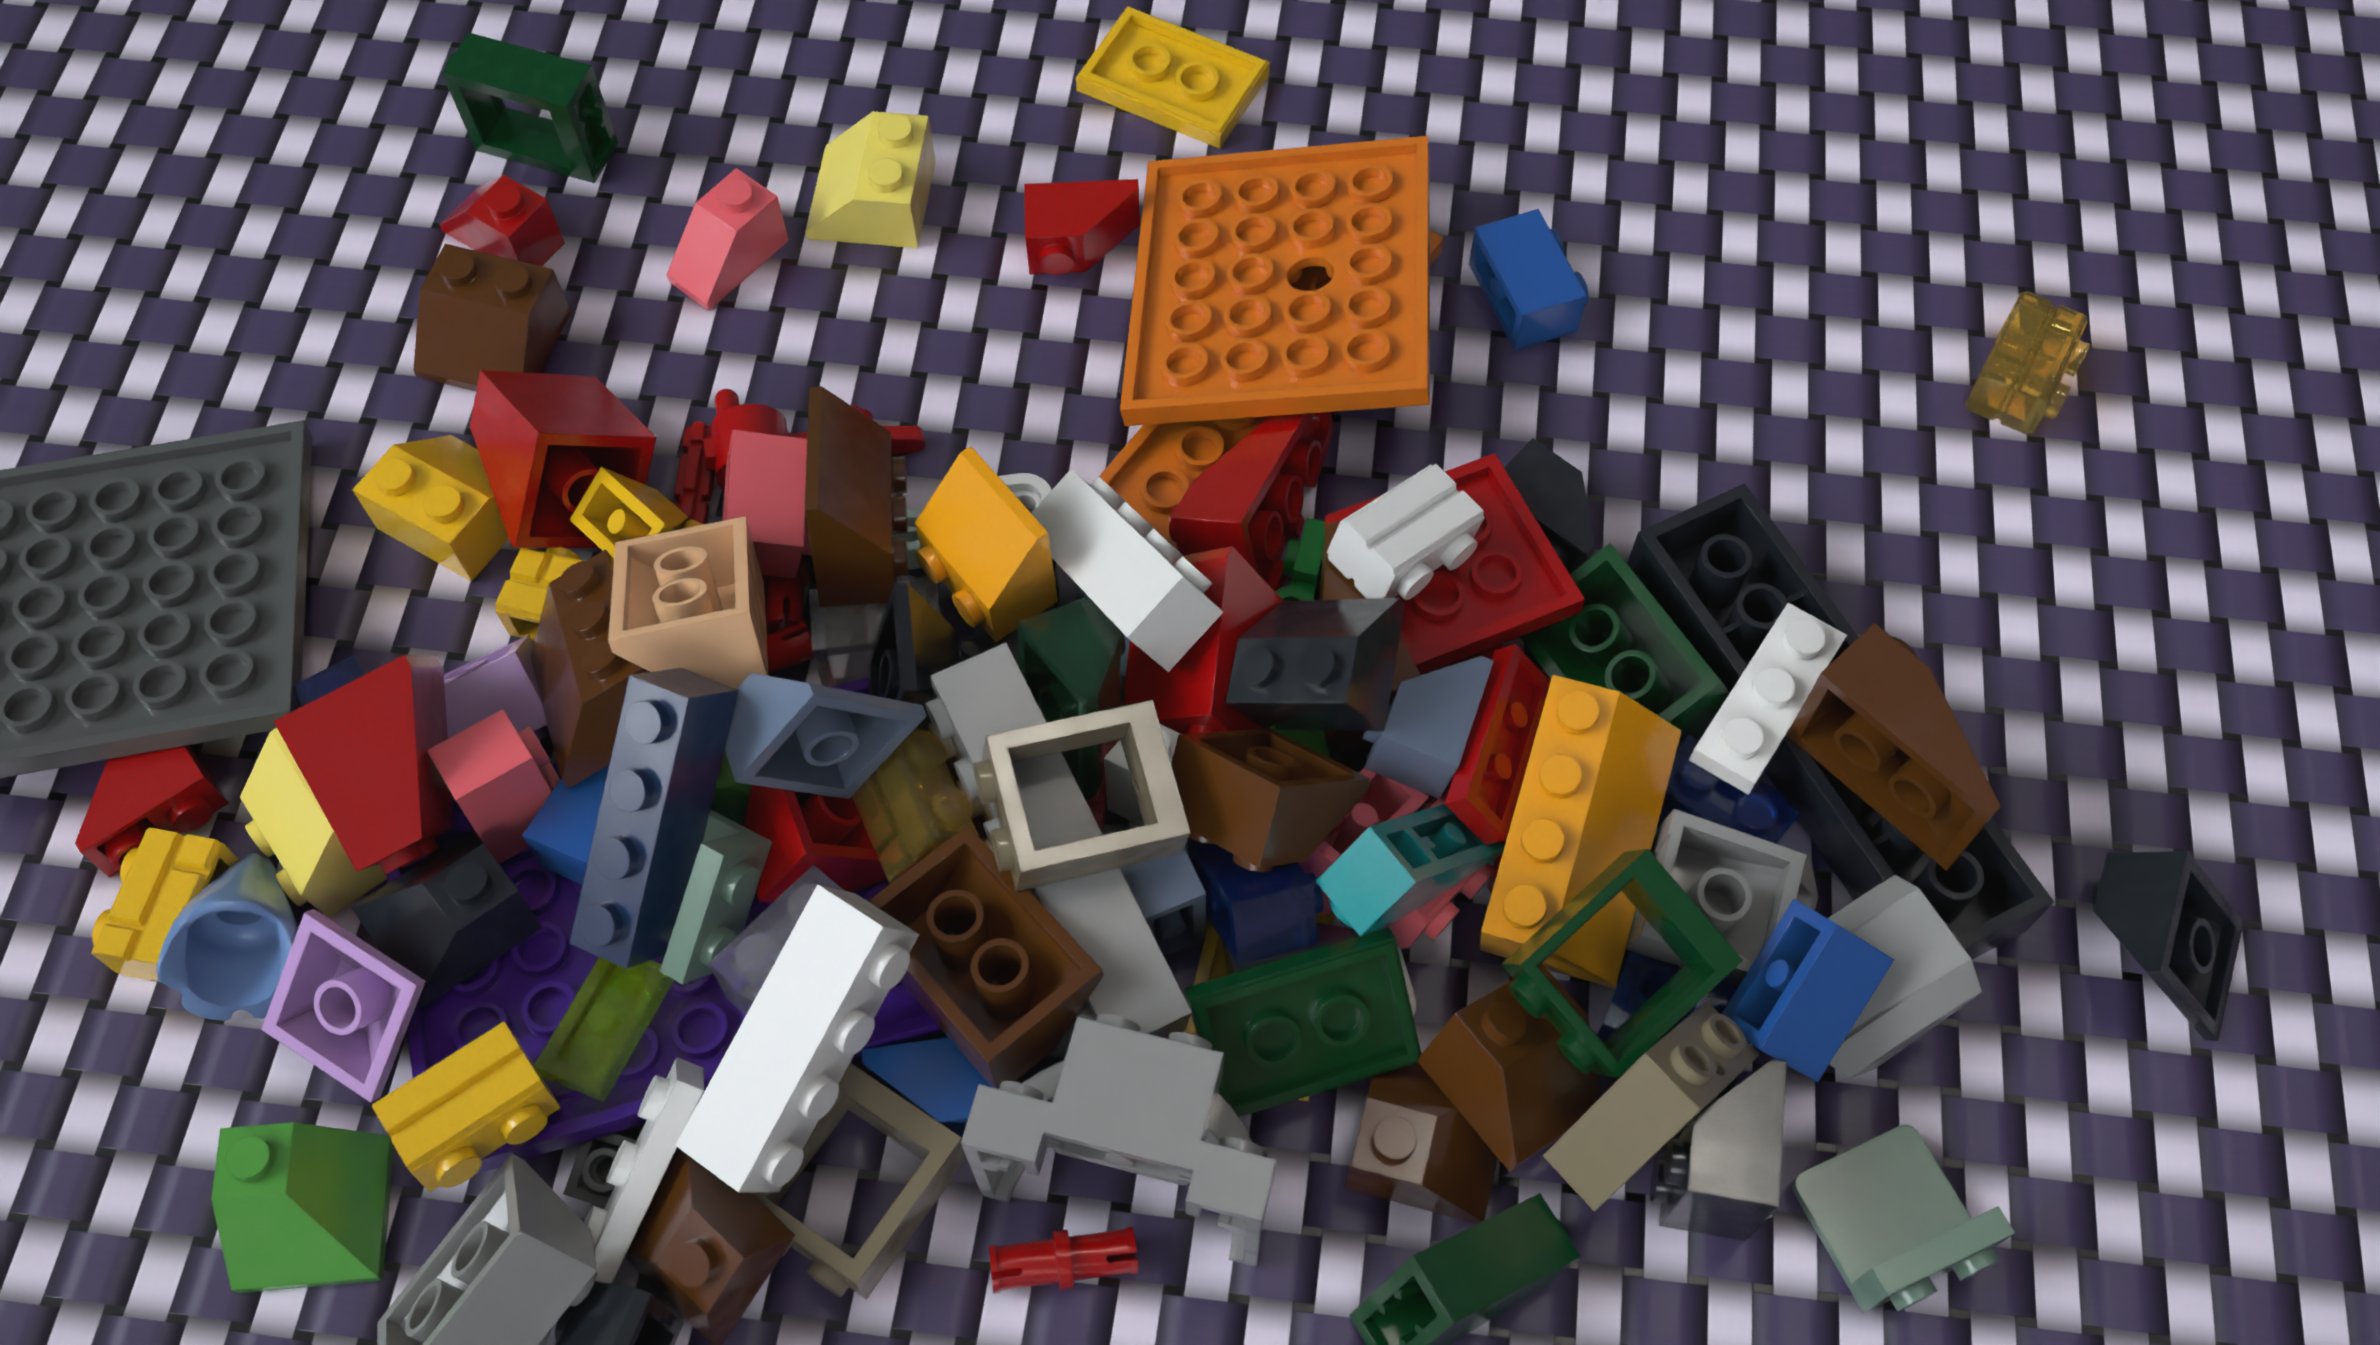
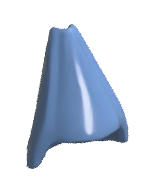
M251 853L238 860L197 894L174 920L162 945L156 973L159 982L182 994V1005L188 1012L203 1018L222 1021L231 1019L232 1014L237 1010L247 1011L254 1018L258 1019L266 1017L298 931L295 916L285 891L276 879L275 874L277 872L269 858Z

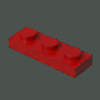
M1516 644L1494 651L1492 657L1494 662L1459 767L1454 774L1445 801V805L1485 845L1507 840L1550 686L1549 679Z

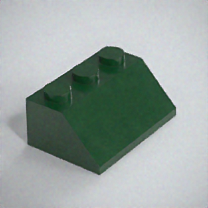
M1609 543L1570 573V576L1585 598L1582 612L1520 636V638L1551 679L1552 675L1620 691L1682 730L1677 749L1687 747L1705 733L1730 692L1611 543Z

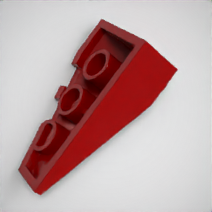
M1331 412L1269 416L1195 478L1179 504L1173 507L1169 517V535L1172 541L1176 542L1178 551L1182 556L1233 546L1274 591L1282 588L1287 576L1282 575L1284 561L1281 560L1288 536L1300 537L1305 522L1301 514L1304 501V487L1313 488L1317 485L1334 432Z

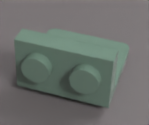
M710 809L703 843L700 844L660 969L661 973L684 984L732 966L772 841Z
M1900 1125L1801 1172L1792 1183L1794 1195L1863 1314L1890 1300L1897 1312L1902 1311L1936 1293L1937 1289L1931 1280L1953 1269L1960 1281L1985 1270L2000 1261L1993 1248L2015 1234L1999 1206L1973 1219L1970 1217L1921 1135L1910 1125Z

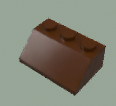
M809 387L805 515L820 607L887 603L894 583L897 582V576H909L906 537L897 538V534H908L906 496H896V494L908 493L905 456L894 457L891 432L824 387Z
M606 549L587 561L573 564L560 577L549 583L530 657L561 780L569 788L610 764L629 675L650 672L611 651L608 636L614 558Z
M968 825L868 901L919 934L909 953L910 963L900 982L992 1088L999 1089L1003 1081L1015 1082L1052 1052L1104 976L1102 968L1028 889L1016 892L1011 871L999 872L994 853Z

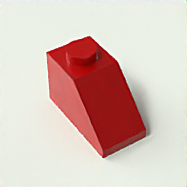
M504 174L476 188L439 224L444 233L475 251L538 266H543L565 244L548 199Z
M1138 179L1024 184L1025 239L1029 275H1062L1066 273L1087 272L1140 225Z

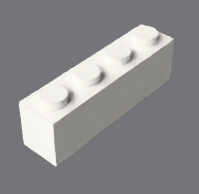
M1071 468L1031 512L1048 532L1053 560L1129 640L1168 672L1223 613L1204 594L1213 583L1183 557L1172 544L1099 476L1089 485Z
M817 885L676 1146L737 1192H780L782 1186L790 1181L800 1168L804 1157L803 1148L818 1120L824 1117L836 1102L839 1094L838 1084L854 1054L858 1053L869 1041L874 1030V1017L887 993L905 975L910 963L909 953L919 934L856 893Z

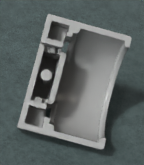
M1111 1014L1098 1015L1096 1021L1077 1017L1065 1060L1037 1073L1024 1083L1003 1081L999 1089L979 1084L961 1140V1145L981 1194L1008 1203L1015 1186L1025 1170L1028 1174L1040 1175L1047 1147L1053 1148L1056 1153L1174 1184L1187 1186L1190 1183L1185 1201L1186 1214L1199 1218L1202 1209L1220 1213L1217 1226L1230 1229L1232 1232L1229 1260L1250 1266H1257L1262 1226L1274 1180L1276 1159L1263 1156L1264 1149L1251 1141L1239 1117L1218 1093L1223 1076L1224 1053L1211 1050L1212 1044L1202 1037L1189 1033L1172 1032L1169 1034L1168 1039L1142 1033L1137 1023Z

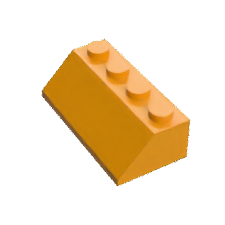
M1552 675L1481 929L1480 951L1505 958L1510 957L1623 852L1648 849L1651 852L1682 730L1620 691ZM1620 891L1542 964L1551 971L1615 988L1636 907Z

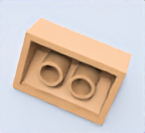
M746 516L615 542L608 636L612 653L650 672L683 668L735 689L743 683L750 673L769 676L764 581Z

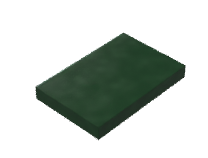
M1389 927L1361 937L1350 938L1184 988L1189 1007L1192 1011L1191 1015L1197 1036L1209 1041L1212 1044L1211 1050L1224 1053L1223 1076L1218 1093L1232 1107L1238 1117L1418 1063L1417 1059L1422 1054L1396 938Z

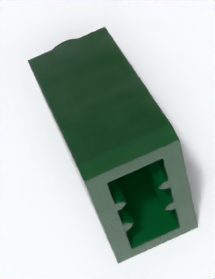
M1539 1193L1411 1256L1349 1316L1366 1345H1449L1546 1287L1581 1256L1569 1239L1565 1227L1555 1217Z

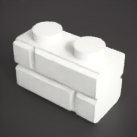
M1437 464L1429 465L1340 521L1327 550L1328 560L1347 579L1352 578L1354 580V586L1366 599L1393 598L1400 594L1404 600H1409L1430 582L1434 575V570L1443 564L1449 570H1454L1472 555L1478 546L1474 536L1485 518L1483 516L1484 510L1464 490L1459 492L1456 489V482Z

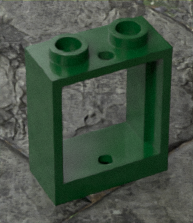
M469 32L457 51L450 55L445 64L442 75L475 151L595 184L617 147L618 140L592 65ZM503 99L549 111L552 120L506 108Z
M1648 849L1623 852L1501 965L1514 979L1508 987L1515 999L1535 1018L1539 1019L1545 1015L1562 1035L1556 1041V1044L1571 1064L1586 1075L1592 1070L1595 1074L1618 1078L1736 968L1743 959ZM1622 891L1685 966L1610 1036L1602 1041L1538 966Z

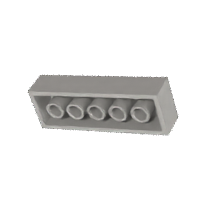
M1003 643L931 675L933 700L925 703L931 720L928 728L943 760L955 757L956 762H954V766L960 779L956 782L957 789L971 818L983 815L986 821L983 825L988 837L984 843L992 852L990 831L1000 827L994 803L984 805L981 803L975 782L973 764L974 762L983 761L986 735L1046 723L1007 643ZM1062 752L1012 763L1034 850L1103 835ZM1120 868L1028 889L1103 970L1104 976L1076 1016V1019L1081 1017L1096 1021L1098 1015L1111 1014L1137 1023L1142 1033L1168 1039L1169 1034L1172 1032L1184 1033L1192 1011Z

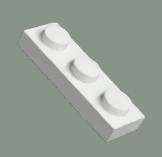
M1787 603L1694 748L1689 761L1749 795L1791 728L1818 677L1830 665L1847 635L1794 605Z
M676 1057L667 1078L658 1075L654 1076L638 1112V1117L646 1119L643 1129L635 1144L624 1140L617 1151L606 1180L607 1183L615 1185L604 1209L592 1206L584 1221L592 1234L597 1265L595 1281L612 1284L677 1148L676 1143L704 1092V1069L701 1066Z

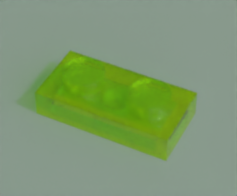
M599 957L534 1065L541 1077L604 1102L674 979L660 972L662 964L650 960L626 969Z

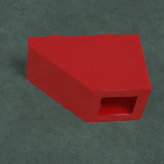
M192 745L107 759L75 844L82 855L108 877H111L120 871L126 854L131 849L139 847L148 827L178 832L179 834L191 832L205 825L211 819L214 812L226 806L229 802Z

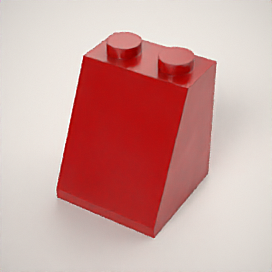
M480 370L470 429L510 543L515 548H599L570 521L571 516L600 467L646 485L657 437L597 377Z
M1233 546L1184 555L1183 557L1213 583L1204 594L1223 613L1169 672L1130 640L1122 706L1153 700L1159 723L1181 734L1261 729V726L1228 705L1226 699L1238 638L1284 600Z
M403 655L273 721L356 872L379 864L386 875L401 867L404 868L440 849L434 837L453 828L451 792L427 752L428 749L448 739L444 670L437 655Z

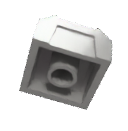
M1676 809L1659 826L1653 840L1651 853L1743 959L1726 977L1738 980L1744 979L1793 899L1815 911L1818 893L1812 860L1807 854ZM1636 908L1626 950L1684 967L1685 964Z
M1897 875L1874 887L1828 918L1895 959L1829 1064L1848 1078L1876 1069L1982 992L1972 959L1922 891Z

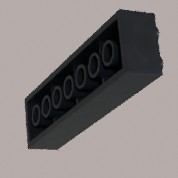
M1745 483L1641 530L1637 534L1627 565L1729 692L1732 691L1787 603L1794 605L1847 635L1831 663L1859 638ZM1787 734L1764 769L1766 775L1853 900H1856L1894 875L1899 876L1922 891L1972 960L2026 932L2054 903V900L1993 818L1988 821L1957 861L1946 871L1789 738Z

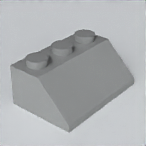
M511 1153L377 1322V1345H546L550 1337L551 1328L569 1305L574 1307L580 1304L588 1295L595 1282L597 1265L591 1230L525 1160Z

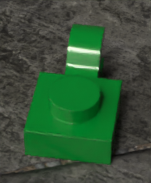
M1307 518L1301 541L1289 540L1282 575L1292 577V581L1288 586L1275 591L1284 601L1316 600L1325 534L1324 521Z

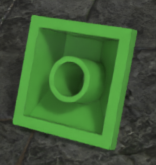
M296 1122L220 1128L211 1202L231 1290L235 1293L383 1281L394 1145L389 1135Z

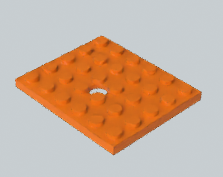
M1428 136L1148 161L1120 404L1124 426L1430 405V149ZM1309 266L1325 267L1327 275L1332 278L1322 288L1312 291L1298 290L1290 285L1302 276L1303 268Z

